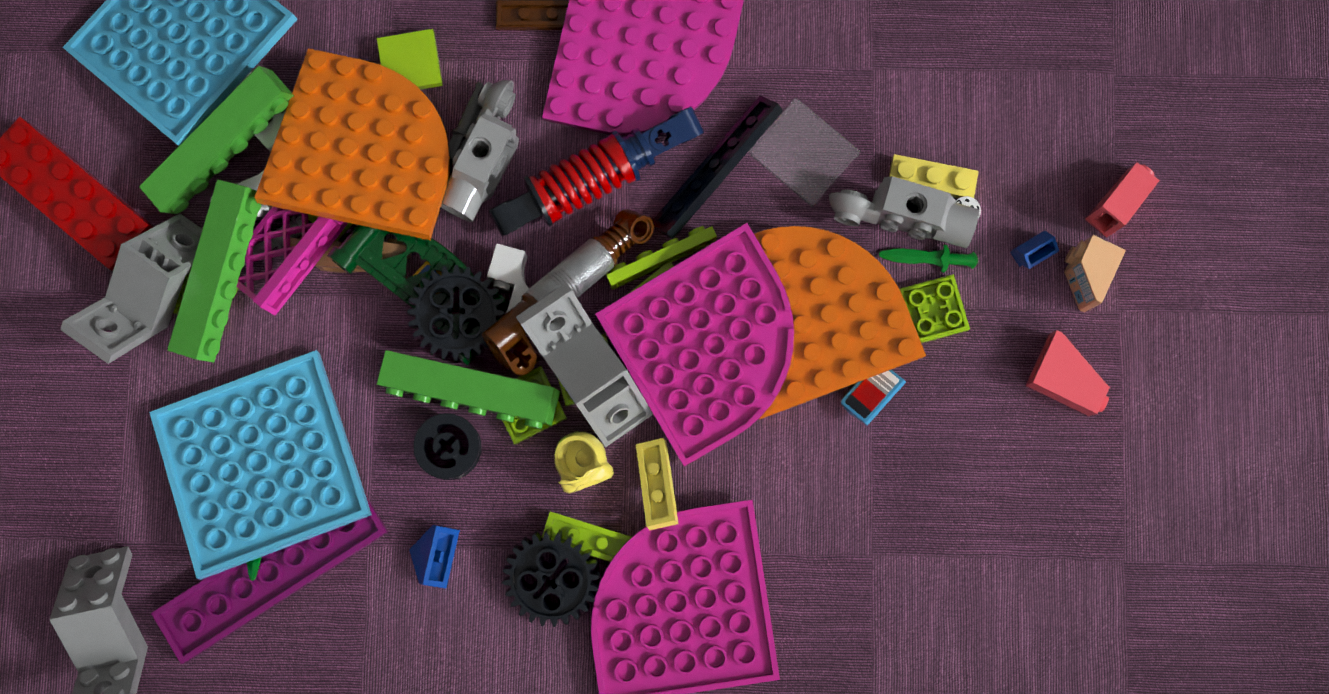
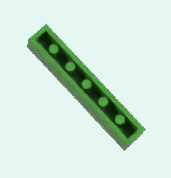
M258 66L139 186L140 189L160 212L171 214L182 212L188 207V201L195 194L207 188L209 185L208 181L215 174H219L227 168L228 161L235 154H239L247 148L248 141L255 134H259L267 128L268 121L275 114H279L287 108L288 101L294 95L272 70Z
M217 179L167 351L196 360L215 362L216 355L220 350V341L224 327L228 322L231 303L237 291L236 286L240 272L245 263L249 241L253 236L256 217L261 208V204L257 203L254 198L256 190Z
M387 350L385 351L377 385L386 388L385 393L389 395L403 397V393L413 394V400L430 404L431 399L440 400V406L458 410V406L462 405L469 407V413L485 416L486 411L497 413L496 419L512 423L514 418L525 420L524 425L542 429L543 424L552 426L560 391L554 387Z

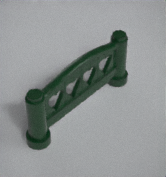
M357 225L338 248L334 246L327 255L328 258L349 274L357 266H360L413 309L416 307L409 303V298H418L413 288H424L421 283L422 277L430 281L431 271L442 272L443 266L447 268L449 273H453L455 265H458L459 272L463 274L467 268L451 251L433 238L425 240ZM387 234H394L397 242L401 241L406 244L407 249L404 253L382 260L383 242ZM411 252L418 253L420 260L429 262L430 269L427 272L405 278L407 256ZM444 292L433 296V301L438 305H445L450 300L449 296ZM466 293L467 297L471 296L476 300V304L479 302V297L475 293ZM497 293L493 298L503 299V304L496 309L504 311L505 314L510 302ZM464 313L453 315L454 339L459 338V316ZM444 321L434 323L443 333L449 331V326ZM469 321L462 326L463 331L468 335H475L479 331V327L475 322ZM470 351L469 360L465 359L463 353L459 354L458 360L468 366L475 357L473 355L474 351Z

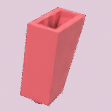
M1136 162L1127 169L1085 220L1106 238L1129 222L1160 180L1154 176V172L1149 167Z
M1056 330L1050 333L1025 386L1087 416L1096 415L1098 412L1101 413L1108 404L1109 397L1106 395L1110 387L1062 332Z

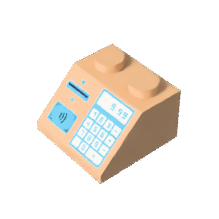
M1092 235L1085 241L1081 240L1076 247L1072 246L1065 258V262L1068 265L1064 273L1078 309L1082 312H1086L1103 302L1126 251L1095 235Z

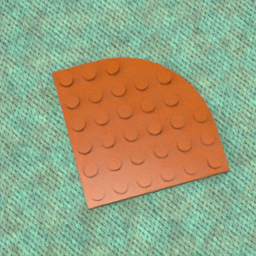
M308 48L292 92L294 96L289 100L255 194L256 202L431 240L446 191L450 170L447 135L441 117L434 105L415 84L392 69L373 62Z
M778 227L754 233L786 290L794 323V347L786 379L771 406L759 419L926 357L907 305L897 284L884 266L867 250L841 235L813 227Z

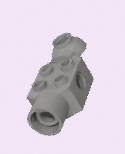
M501 80L494 84L487 82L484 85L478 98V105L482 109L476 119L477 123L470 125L466 133L467 142L463 150L458 149L453 158V172L448 179L441 208L468 222H473L482 203L492 198L518 147L519 137L516 136V129L511 127L512 125L500 120L501 117L506 118L516 97V94L513 93L514 82L512 80Z
M893 176L884 177L878 190L875 191L872 202L867 200L866 195L848 189L841 190L840 193L829 194L830 205L835 213L834 220L839 223L859 226L861 220L875 225L880 224V228L886 231L897 232V230L908 232V236L913 239H935L962 248L969 246L979 217V209L957 203L948 192Z

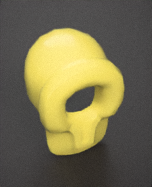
M577 431L564 436L558 442L555 448L554 464L561 477L559 484H561L564 492L570 494L612 478L614 474L613 467L607 462L603 444L594 435Z

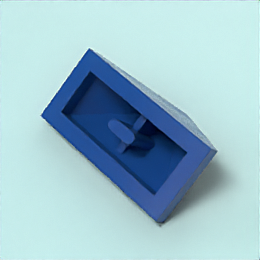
M432 525L409 549L419 584L447 588L460 530Z

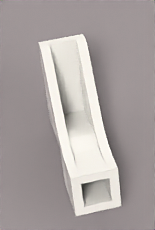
M496 244L487 278L491 279L494 288L503 291H509L510 287L514 288L508 312L521 302V296L529 289L524 276L527 255L523 250ZM559 317L553 319L551 323L555 322Z

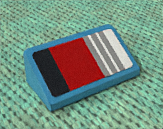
M891 369L857 382L843 397L841 404L849 414L868 425L906 381Z

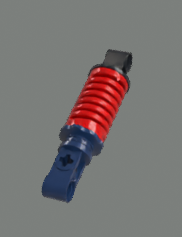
M692 106L642 133L638 128L631 130V134L621 137L617 131H613L607 138L599 140L597 145L591 144L588 150L581 149L578 155L572 154L568 160H560L559 166L556 164L550 165L549 173L545 170L539 171V179L534 176L524 177L527 188L526 193L514 199H509L488 211L502 237L516 231L539 216L550 227L553 223L563 218V211L567 215L573 213L572 203L577 210L583 208L581 198H583L587 205L593 202L590 193H593L595 199L598 200L603 197L600 188L604 190L605 194H611V182L616 189L622 188L621 181L623 180L629 184L639 181V170L646 165L649 167L654 165L655 156L703 134L704 130ZM657 131L659 133H666L665 145L655 142V138L658 137Z

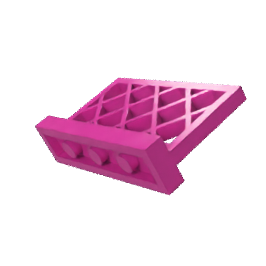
M272 206L253 230V236L249 241L245 255L246 276L239 277L236 287L250 297L258 306L276 316L348 223L318 217L314 223L309 224L308 214ZM301 214L302 225L290 228V216ZM283 217V229L271 232V224L274 220ZM302 232V239L296 246L291 247L290 235ZM283 236V249L272 251L271 239ZM259 241H264L265 252L253 255L255 244ZM284 255L283 263L278 269L272 270V258ZM265 259V272L253 274V262ZM265 279L264 287L258 294H255L254 281Z

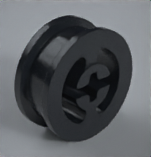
M439 414L429 418L420 426L414 438L413 448L417 463L426 473L442 480H456L469 474L478 464L482 452L481 439L477 430L466 419L455 414ZM448 426L463 430L469 443L467 454L462 455L463 445L457 439L452 444L454 451L452 453L445 451L440 456L445 461L455 460L456 465L451 468L437 467L428 455L429 441L434 439L433 451L439 455L444 450L443 442L451 443L456 438L451 433L440 434V430Z

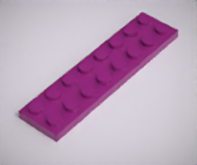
M366 496L371 516L262 556L254 581L249 579L247 563L203 579L153 611L151 615L180 664H185L388 533L389 531L368 497Z

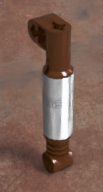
M631 209L620 211L616 215L614 225L606 230L603 235L601 234L599 237L593 236L558 264L556 268L529 288L521 296V302L482 333V337L497 361L517 375H526L531 372L535 367L537 356L526 338V331L516 316L566 282L578 298L617 264V259L630 246L632 247L635 243L643 244L651 238L654 231V224L651 218ZM510 348L514 349L513 354L508 351Z

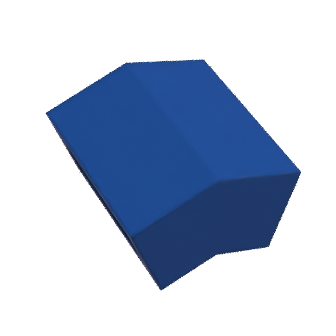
M1043 231L1014 248L1010 253L1019 267L1023 265L1030 269L1059 252L1055 236L1047 231ZM1044 247V248L1041 249L1040 251H1038V252H1036L1035 254H1033V255H1031L1030 257H1028L1030 254H1032V253H1034L1035 251L1039 250L1040 248Z

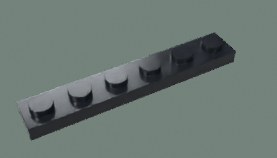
M759 96L652 220L654 228L673 239L783 112L780 105L763 96Z

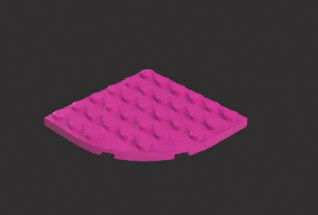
M569 0L542 119L598 133L611 134V132L617 131L619 135H628L635 128H638L642 133L690 106L695 110L708 98L724 75L734 47L744 0Z
M748 223L595 314L683 466L690 464L733 439L755 423L771 406L780 392L791 364L794 347V323L790 302L777 272Z
M752 499L678 511V524L654 530L644 527L627 541L614 556L599 584L591 620L592 649L599 694H690L780 680Z

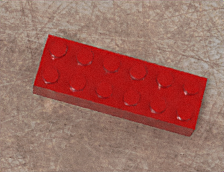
M19 116L0 137V177L109 270L113 271L121 244L154 227L43 132Z

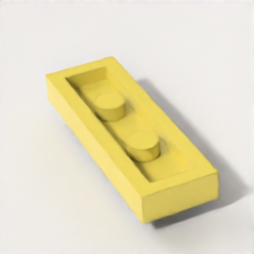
M894 154L889 177L893 176L945 191L954 198L963 196L974 198L979 171Z
M664 438L636 444L646 527L649 530L678 524L667 441Z

